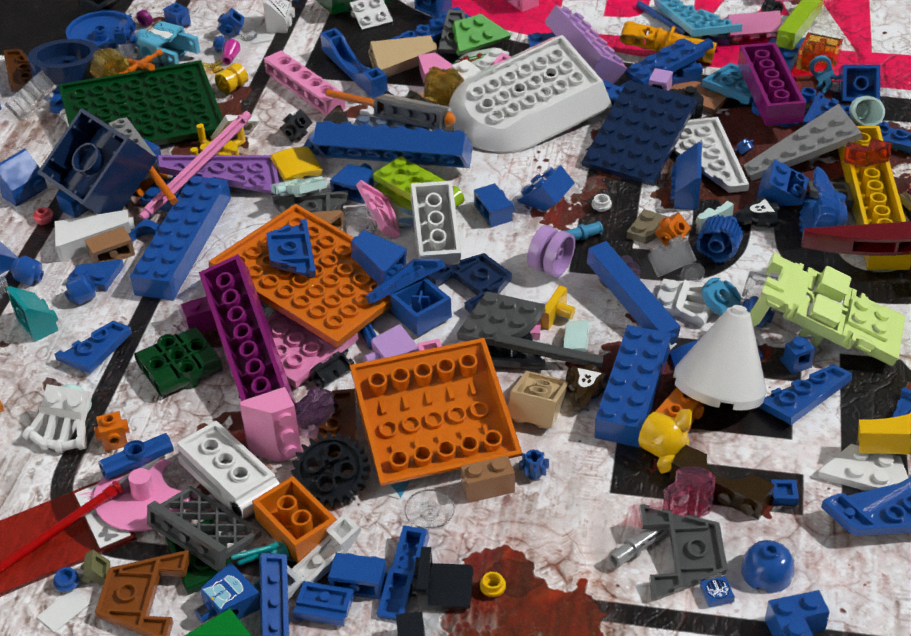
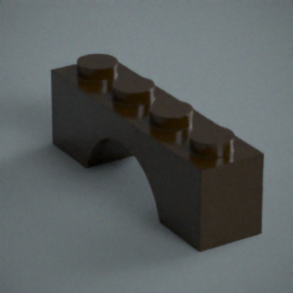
M686 444L671 464V480L758 520L772 501L775 484L753 474L737 480L720 477L709 468L706 453Z

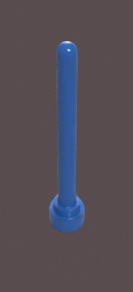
M642 1L636 3L638 8L668 27L672 28L675 26V31L678 34L692 37L678 24Z

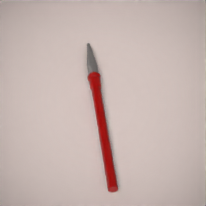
M157 458L140 468L149 470L160 460V458ZM129 474L119 481H113L112 485L105 488L99 495L0 561V574L107 500L122 494L123 489L130 486Z

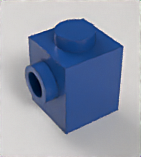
M177 2L163 8L165 22L182 27L191 24L188 8Z

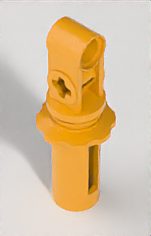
M633 21L624 23L619 38L625 45L653 50L656 53L662 48L674 44L679 39L685 38L696 45L704 41L703 39L675 33V26L670 31L663 30V28L642 25ZM713 42L714 48L704 52L705 56L697 59V61L712 64L717 43Z

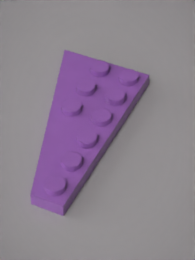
M158 155L159 173L177 176L198 155ZM214 155L194 175L228 180V184L231 187L273 195L275 194L271 192V184L279 183L277 168L270 158L271 155Z

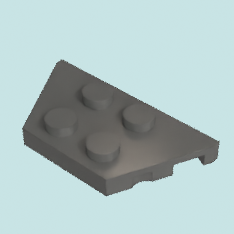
M348 191L306 194L303 197H294V195L273 196L272 199L273 205L280 213L294 204L312 213L341 210L348 201L349 195Z

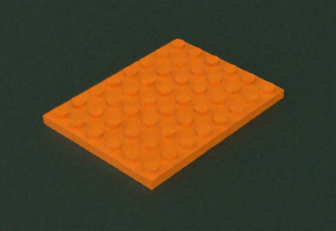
M294 204L209 260V267L239 254L249 269L256 292L261 301L336 348L391 307L390 295L374 303H368L366 295L379 285L352 258L351 242L354 237L297 204ZM307 219L316 277L312 278L270 267L266 233L279 230L286 225L294 227L300 224V220Z

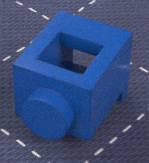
M797 336L785 344L784 356L780 357V361L792 374L812 368L815 347L806 337Z

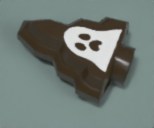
M587 364L583 368L573 366L567 370L566 382L569 383L568 390L572 393L570 402L573 410L582 411L590 404L591 399L599 397L601 392L606 389L609 377L606 373L600 372L599 368L595 365Z

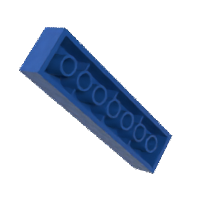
M331 121L316 122L312 143L323 157L392 162L402 156L414 164L470 168L473 146L466 133L460 130L445 132L442 129H434V131H429L421 127L415 129H408L404 126L389 128L386 125L375 127L365 123L360 125H352L348 122L334 124Z
M193 176L185 184L177 198V204L173 205L130 275L134 295L174 301L231 199L228 180Z

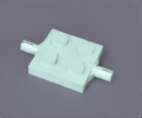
M323 176L310 177L309 179L297 178L271 184V192L275 195L280 194V196L294 194V197L306 196L307 192L308 194L319 193V189L327 188V183Z

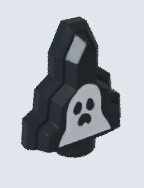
M764 196L754 200L750 205L732 215L737 219L739 226L742 227L753 225L756 227L766 226L773 228L780 224L778 204L776 202L770 203Z

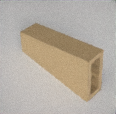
M431 35L371 41L368 53L372 67H379L387 77L419 66L418 55L436 53L437 46L433 42Z

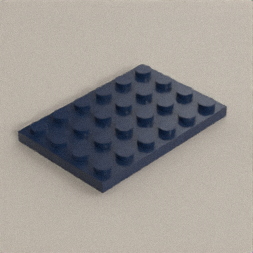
M627 80L584 156L582 166L654 186L696 108L698 98Z

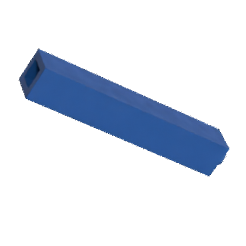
M605 241L588 249L587 264L642 328L672 333L671 345L678 341L681 326L610 244Z

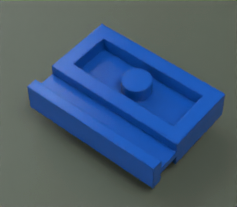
M303 581L296 600V607L292 612L293 618L344 627L345 619L348 616L354 598V589Z

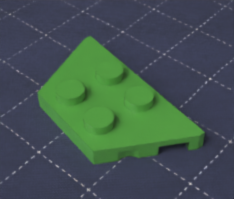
M482 14L455 21L452 25L455 35L454 41L457 43L458 48L456 51L458 56L507 41L512 36L511 33Z

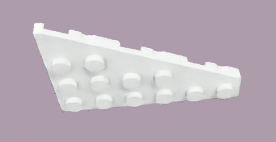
M719 118L689 120L673 152L679 156L697 142H702L701 173L729 193L748 191L749 183Z

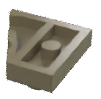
M643 209L627 231V238L644 244L652 241L657 237L654 232L659 227V221L666 216Z

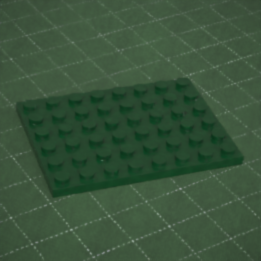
M201 60L157 67L153 71L145 69L58 84L68 125L71 124L81 108L108 125L117 119L127 117L143 139L157 146L198 138L197 124L204 125L206 137L212 136L223 119Z

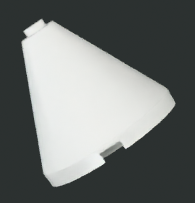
M734 305L728 308L676 365L673 378H676L675 385L680 391L701 403L718 408L721 402L734 404L733 410H749L762 405L767 389L751 315L745 307Z

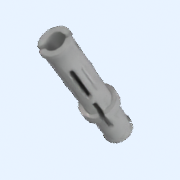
M645 529L634 538L626 539L624 545L608 555L611 564L619 568L629 559L637 558L645 548L669 533V529Z

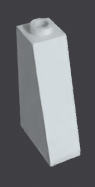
M128 210L55 221V247L60 262L88 253L85 239L120 227H124L129 234L135 228L133 217H129Z

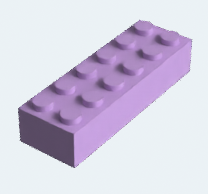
M555 5L544 21L545 24L556 36L563 35L602 80L616 85L627 69L622 63L623 59L614 54L615 50L607 46V42L604 39L598 37L599 33L591 29V24L583 20L584 17L578 12L574 14L565 6L561 8Z

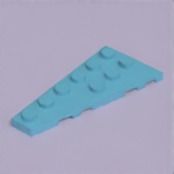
M654 0V5L660 11L665 13L666 16L671 18L672 21L694 38H701L704 35L718 36L723 33L742 31V24H731L732 20L719 19V15L703 9L697 11L695 6L683 5V2L680 0Z

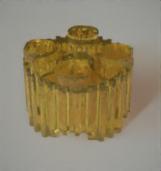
M99 48V51L96 50V53H93V61H91L92 64L89 71L95 78L116 75L126 71L130 67V63L116 49Z
M438 67L429 68V72L425 74L424 98H430L434 104L448 105L452 94L461 84L458 70L455 68L446 70Z

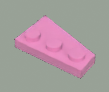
M360 180L356 187L380 231L385 236L389 235L397 239L401 233L391 198Z

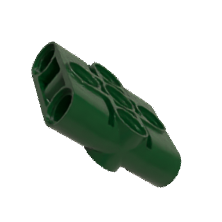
M192 327L177 335H162L156 344L134 353L139 368L160 397L181 388H195L199 385L201 379L223 369L219 355L196 327Z

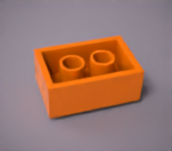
M294 476L252 501L256 521L275 541H283L289 555L297 564L329 535L326 529L337 520Z

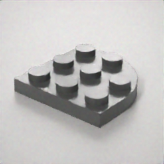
M486 292L456 333L457 338L461 341L485 338L487 346H494L493 341L497 333L522 338L539 322L546 311L545 304Z

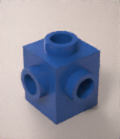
M231 7L225 14L222 13L219 16L217 29L222 35L231 39L234 35H238L241 32L245 17Z

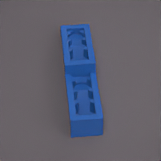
M403 525L393 565L388 570L377 617L396 621L395 614L406 613L412 595L413 578L418 576V573H415V558L420 557L421 547H427L430 539L428 529Z

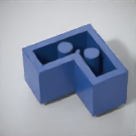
M817 590L768 600L765 621L772 636H813L812 633L826 630L830 611L820 591Z

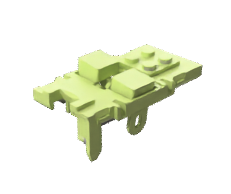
M773 253L767 266L766 275L769 276L772 271L779 274L778 281L770 277L766 278L761 295L750 311L753 327L761 322L771 307L773 311L783 315V318L803 327L797 336H812L813 340L810 343L815 349L823 338H826L846 349L853 347L888 365L893 366L899 359L905 315L869 300L864 293L857 297V290L849 287L851 277L834 268L826 266L822 273L808 267L807 271H804V264L793 263L780 257L781 255Z

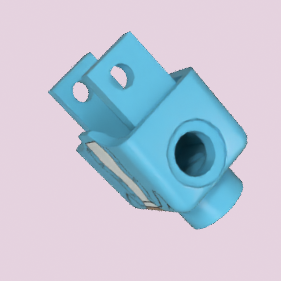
M160 21L149 30L140 29L135 36V45L139 48L141 59L154 54L159 48L163 51L162 56L154 58L150 63H164L165 66L179 64L178 59L185 55L187 51L195 54L200 53L198 37L185 33L184 27Z

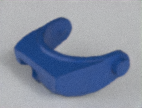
M145 219L128 235L133 242L140 236L155 235L161 225Z

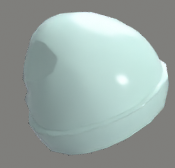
M861 96L851 103L849 115L857 125L876 126L883 120L885 108L879 99L872 96Z

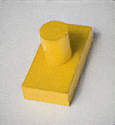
M559 285L545 305L546 311L541 317V328L549 330L558 316L568 319L574 317L576 308L567 305V287Z

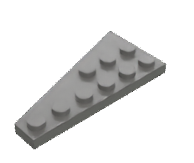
M837 104L744 164V170L749 179L754 181L762 177V174L774 159L790 167L863 139L862 133L843 108Z

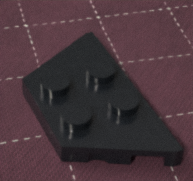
M530 332L522 337V339L533 341ZM487 346L494 366L536 370L546 369V361L541 356L496 346Z

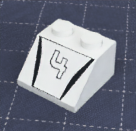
M264 0L263 6L267 33H287L289 26L292 25V18L295 17V9L292 7L291 0Z

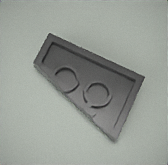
M464 10L447 11L437 53L457 54L458 48L457 43L454 41L455 35L452 25L455 21L466 18Z

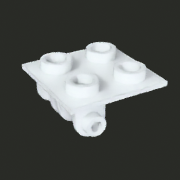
M357 0L350 2L352 7L351 15L357 18L362 30L393 22L384 0Z

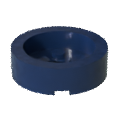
M63 39L51 41L37 46L28 54L32 80L36 84L50 87V84L58 85L97 78L98 73L103 70L99 47L87 40Z

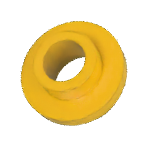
M497 572L486 573L480 581V590L488 597L500 596L506 589L505 579Z

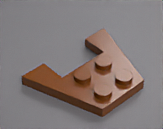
M181 551L108 568L95 611L97 618L142 636H170L173 626L172 617L150 616L160 576L186 577L191 558L190 551Z

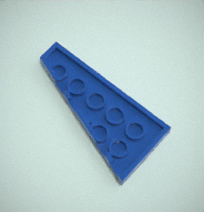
M818 92L803 119L802 127L837 105L839 100L834 98L829 100L824 97L823 93ZM840 105V106L843 108V110L846 112V114L850 117V115H849V107H850V105H849V106H842V105ZM885 121L876 125L880 126L885 148L911 153L910 132L903 129L895 130L889 127L890 123Z

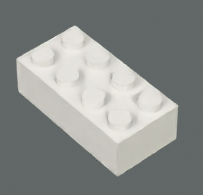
M452 181L411 183L410 197L418 259H443L444 264L447 265L459 264L461 247Z

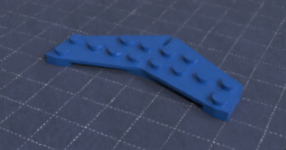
M911 477L897 484L848 496L844 493L832 495L822 501L821 508L849 533L856 536L911 533Z

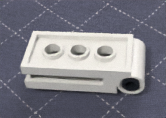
M217 421L177 442V449L182 453L178 455V462L225 508L243 519L254 514L252 504L254 499L280 484L275 478V474Z

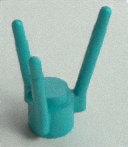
M276 541L267 546L234 554L231 556V559L244 558L237 561V565H243L259 559L261 553L287 554L288 560L289 552L283 541ZM260 579L253 585L256 589L260 587Z

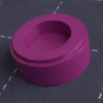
M142 9L137 12L136 19L141 26L148 27L152 24V16L147 10Z

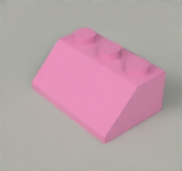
M780 11L729 14L725 18L732 20L731 24H742L741 32L727 33L732 41H741L743 38L756 40L763 36H766L767 39L776 38L778 29L782 26Z
M285 387L239 402L248 450L253 455L282 462L297 457L296 452L302 453L295 406Z

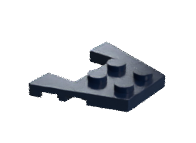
M485 253L459 260L460 263L448 266L445 264L444 268L426 276L436 286L450 278H455L475 293V297L464 303L465 310L470 314L486 292L500 294L512 280V273Z

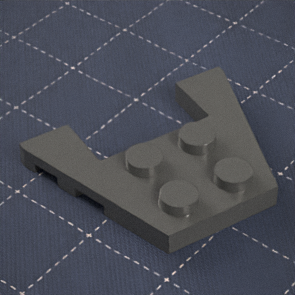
M640 504L639 511L642 530L669 529L675 573L650 575L649 583L652 601L696 586L701 581L717 578L727 573L728 569L719 522L691 515L684 517L672 514L670 510L662 509L660 511L649 508V505Z

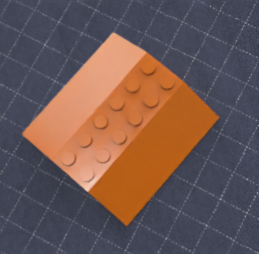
M485 338L350 365L360 418L380 486L459 470L463 465L507 455L508 458L522 456L523 453Z

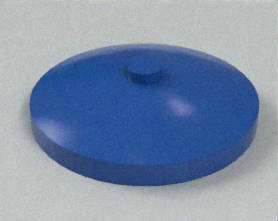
M112 10L95 11L82 15L68 25L66 37L67 39H81L93 42L99 47L100 52L115 49L114 27L120 26L124 28L129 15Z

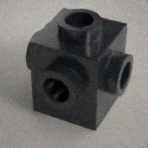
M299 109L293 115L289 113L282 120L284 124L279 129L293 142L296 138L301 140L308 133L306 129L313 122Z

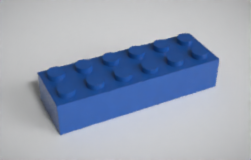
M627 325L595 418L594 438L641 448L638 442L639 434L644 421L651 414L669 357L672 333Z

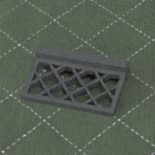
M189 486L161 504L153 501L147 505V525L183 549L189 550L192 555L218 572L226 566L228 558L262 536V530L192 486ZM189 496H192L193 498H195V499L198 500V501H183V500L186 499V498H188ZM169 509H180V512H172ZM183 509H198V512H183ZM201 509H212L215 512H201ZM185 520H198V524H190ZM200 520H215V524H200ZM218 520H230L233 524H218ZM202 531H215V535H207ZM218 531H233V535H218ZM236 531H247L250 534L236 535ZM221 543H233V545L227 548Z

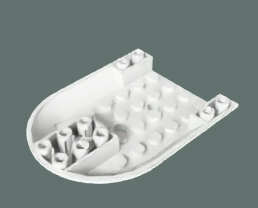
M563 35L541 42L468 77L452 94L449 107H451V112L455 115V122L452 128L466 133L473 147L494 153H512L533 147L612 108V103L603 80ZM519 88L523 91L517 92L515 90Z

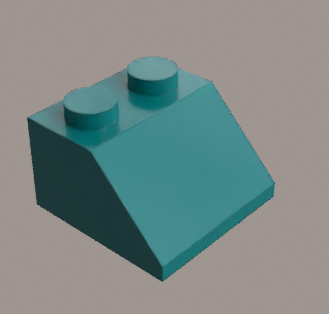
M12 286L6 288L16 320L35 342L59 331L56 324L58 317L54 310H49L44 299L40 300L35 293Z

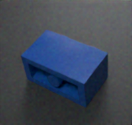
M495 183L474 189V206L490 227L513 221L514 205L512 201L507 199L504 191L500 190Z
M336 552L328 576L329 585L354 589V596L381 600L388 574L386 559Z

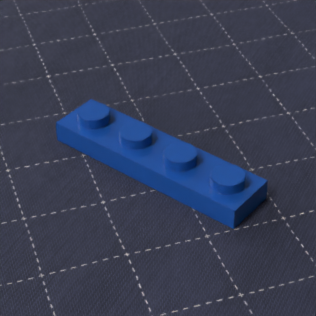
M261 553L259 558L261 636H289L287 554Z

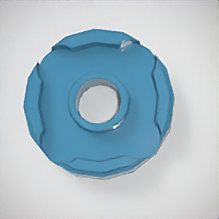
M715 277L709 279L702 287L701 293L706 305L720 316L734 305L742 306L740 303L742 298L737 288L726 280L723 282L719 280L720 278Z

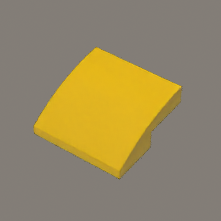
M308 146L285 149L272 154L270 157L284 181L297 178L303 179L304 176H321L323 172Z

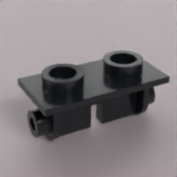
M346 349L341 353L336 352L327 362L316 364L311 369L309 382L314 380L318 388H324L337 379L333 373L334 371L339 377L350 372V365L355 363L351 358L348 359L346 357L349 350Z

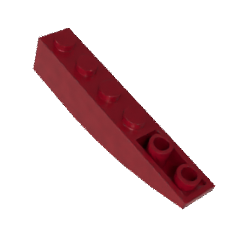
M911 221L804 228L801 246L802 248L851 255H911Z

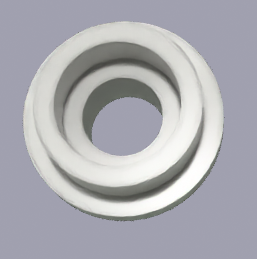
M597 194L592 200V207L599 212L609 210L612 206L610 197L606 194Z

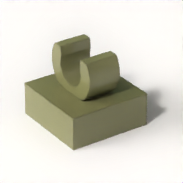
M90 550L85 553L84 563L80 566L83 570V575L79 576V579L86 584L94 581L102 586L108 568H110V561L95 550Z

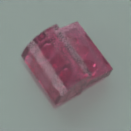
M687 466L676 470L675 482L665 488L663 509L670 510L672 514L684 517L686 515L695 517L707 515L713 507L716 476L710 471L696 466Z

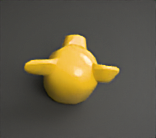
M682 409L678 412L675 419L663 413L652 412L644 421L639 434V446L659 457L657 466L661 473L670 472L673 460L685 444L689 445L687 430L690 428L692 421V411L690 409Z

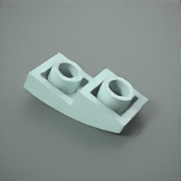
M726 201L722 206L717 207L716 210L708 208L703 213H700L695 221L697 224L696 234H699L703 223L708 217H717V215L720 217L722 215L724 217L732 216L734 204Z
M590 320L568 321L564 337V348L583 352L587 351Z

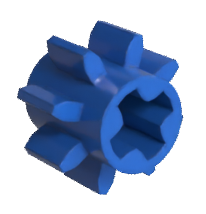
M532 449L526 454H522V460L519 461V470H524V477L537 480L542 475L546 476V469L549 468V459H544V452Z

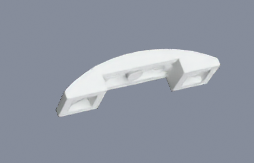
M345 513L326 529L329 535L296 566L291 569L287 565L288 599L299 594L303 581L316 583L331 569L335 553L346 554L357 539L361 528Z

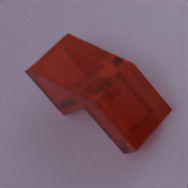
M873 138L867 147L848 141L845 147L843 162L860 167L888 162L893 143Z

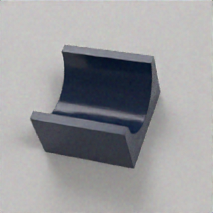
M81 108L37 173L93 212L103 214L123 210L157 158L119 131Z

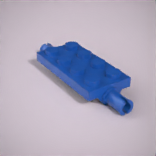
M685 38L679 39L674 44L662 48L659 52L647 56L644 60L632 64L626 69L625 74L630 78V81L649 86V79L655 68L675 72L705 56L704 52L714 48L713 42L707 38L696 45Z

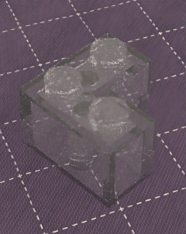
M40 71L4 105L19 121L25 116L28 119L36 112L34 110L36 107L41 109L54 96L53 91L57 86L43 71Z

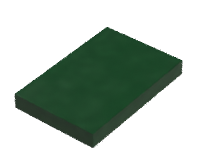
M213 520L200 522V524H215ZM202 531L207 535H215V531ZM165 537L171 554L186 551ZM192 554L186 577H181L187 595L200 591L202 586L218 573L217 570ZM230 558L226 560V565L232 563Z

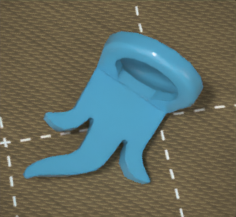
M825 55L816 56L810 62V72L819 82L816 86L817 89H822V93L827 92L833 85L832 79L835 81L839 80L841 74H834L831 60ZM818 61H826L827 67L823 71L816 72L814 70V65Z

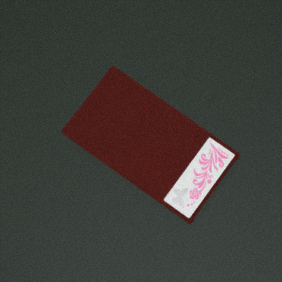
M99 481L0 520V561L93 499L94 491ZM94 509L0 574V597L54 575L61 568L73 567L84 562L85 553L92 549L99 554H104L137 540L136 534L132 531H124L108 525L98 516Z

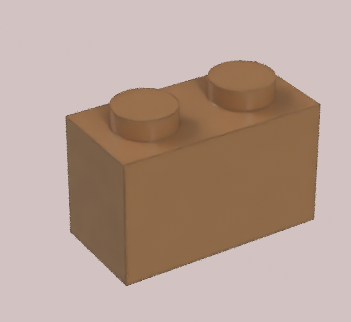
M124 227L85 239L88 255L93 263L123 260L135 255L132 240Z
M508 455L461 466V485L468 503L515 492V473Z

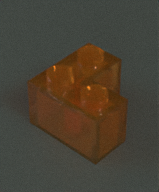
M808 32L798 52L796 69L810 72V62L819 55L827 56L831 60L832 66L836 67L840 59L843 39ZM824 60L818 61V62L814 65V70H815V68H816V66H817L818 63L824 64V65L827 66V62L824 61Z

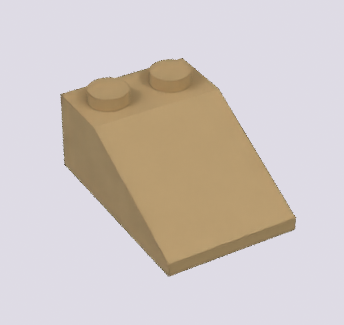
M526 371L510 393L508 410L512 420L517 423H532L541 429L552 428L557 420L569 383L564 379Z

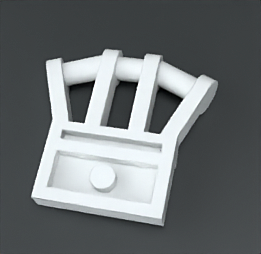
M663 279L656 299L671 316L683 318L696 326L702 327L706 324L707 319L715 314L706 305L702 297L701 291L705 283L690 284L687 280L679 282Z
M47 384L41 406L39 405V414L32 424L24 430L22 437L27 441L32 440L42 450L55 449L56 452L64 453L67 450L76 448L79 450L86 449L85 421L93 393ZM48 416H50L45 435L41 436L37 432ZM62 418L64 422L58 440H53L58 420ZM76 421L77 437L76 439L69 440L73 422Z

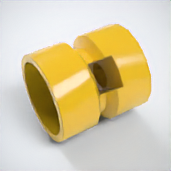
M233 63L214 77L216 86L224 94H230L236 88L247 83L249 79L247 71L239 63Z

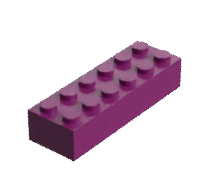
M776 42L740 45L738 66L765 125L774 126L777 124L803 122L806 102Z

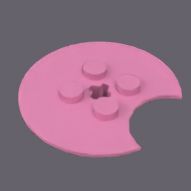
M160 458L149 470L144 468H138L133 471L128 470L107 480L103 476L96 486L93 498L109 485H112L113 481H119L127 474H129L130 486L123 489L122 494H118L95 508L98 516L108 525L120 530L132 532L152 530L153 528L147 525V505L153 501L161 504L183 491L170 488L164 482L163 473L167 466L171 464V461ZM191 496L184 499L183 501H190ZM169 509L172 512H180V509Z

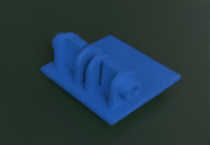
M129 14L124 28L115 26L113 30L117 53L120 59H126L127 57L132 59L133 55H135L136 24L135 21H132L131 14Z

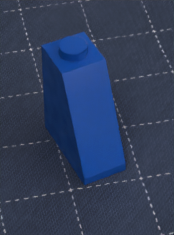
M363 230L351 242L352 258L378 285L382 284L406 265L407 248Z

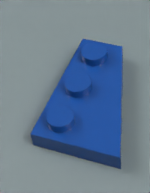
M113 320L92 332L90 338L82 342L78 340L72 343V348L63 352L60 350L54 354L57 361L91 374L132 334L131 327Z

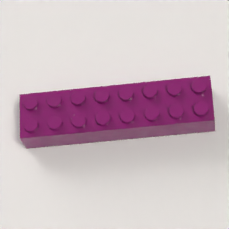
M237 254L199 272L241 401L285 387L294 406H297L249 269L242 258Z

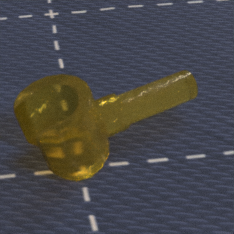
M221 60L211 64L202 62L204 67L211 68L215 74L224 70L220 66L223 64Z

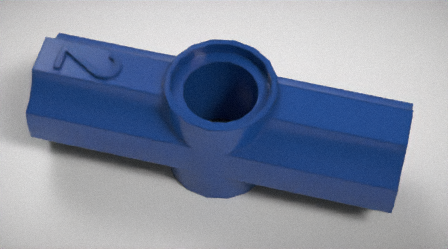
M164 433L145 442L140 440L130 441L126 443L123 451L99 460L98 464L102 475L107 480L128 470L138 469L148 464L149 461L173 452L174 448L167 433Z

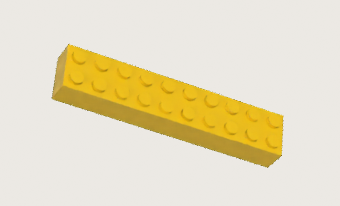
M857 126L862 133L863 139L838 148L845 181L849 184L854 200L852 210L856 225L906 222L880 126ZM863 255L867 270H910L911 255Z

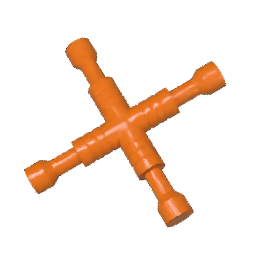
M159 48L154 54L148 55L140 61L126 59L125 63L130 67L123 73L134 72L140 68L153 71L155 65L150 62L154 58L162 56L163 51Z

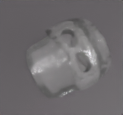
M356 207L345 217L343 231L352 237L358 236L363 230L374 234L377 229L376 217L367 207Z

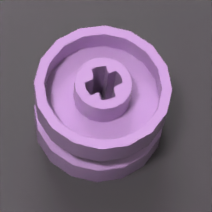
M548 225L541 226L533 236L528 249V266L539 271L544 270L545 273L557 278L562 276L567 270L574 254V235L562 230L558 232L556 228Z

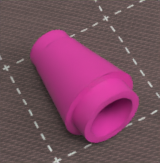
M229 39L224 43L223 63L231 64L240 52V43L237 40Z

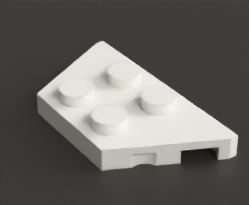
M850 444L824 465L818 474L820 479L865 491L897 484L909 478L900 456L859 453V446Z

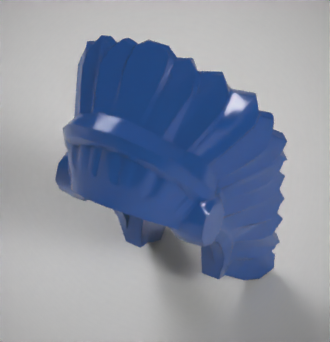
M817 166L814 169L812 180L814 187L819 193V197L816 199L805 195L800 209L802 211L799 212V220L801 221L799 226L802 227L800 229L801 233H803L804 228L844 226L848 218L845 204L846 195L837 192L827 174Z

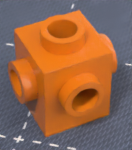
M678 212L660 220L658 223L659 227L654 233L663 245L668 248L672 245H680L685 240L684 236L691 227Z
M120 411L96 417L98 424L97 427H94L97 441L102 440L105 452L123 448L128 443L126 433L130 431L127 419H121Z

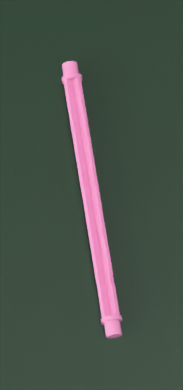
M248 111L238 115L229 126L167 185L173 194L187 183L248 123L247 121L252 117ZM162 191L143 208V211L139 214L142 220L148 219L150 216L152 217L168 201Z

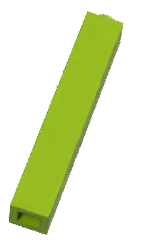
M801 0L778 29L777 46L793 50L822 11L824 0Z

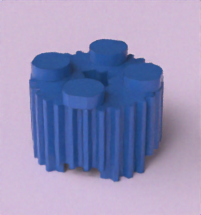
M719 215L717 217H708L697 236V251L704 252V255H707V258L711 257L715 263H726L727 259L734 257L743 237V231L741 227H738L737 219L733 216L724 217L723 215L721 217Z

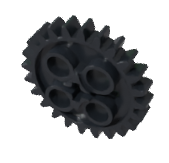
M330 432L327 433V438L324 439L321 434H318V441L316 442L309 438L311 445L309 447L304 444L301 445L304 452L295 453L299 460L292 461L293 467L296 469L291 470L292 476L320 501L324 507L327 503H330L332 509L335 507V502H339L344 507L345 499L352 503L351 495L360 496L358 488L367 487L363 480L370 479L369 473L366 471L371 470L370 464L366 463L369 461L367 454H364V447H358V440L350 443L349 435L342 439L340 432L336 434L335 438H332ZM332 452H340L337 457H330ZM314 464L320 465L316 470H309ZM345 470H353L348 476L342 475ZM325 483H332L330 488L322 489Z

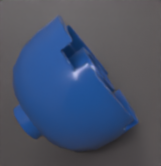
M773 540L758 541L746 551L742 560L741 573L745 582L756 590L759 587L766 589V593L781 592L791 584L794 576V559L790 551L783 544Z

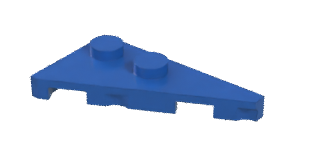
M413 259L366 295L368 303H374L444 268L443 259Z

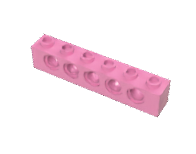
M279 51L264 58L266 73L327 117L346 109L345 100L325 95L327 89L338 92L342 91L326 82L300 62H297L290 55Z

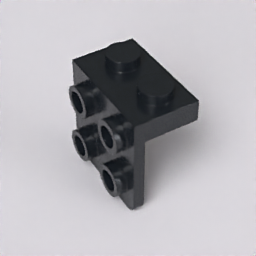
M421 547L420 557L415 558V573H418V578H413L412 594H417L418 608L468 610L471 607L473 566L433 563L432 547Z

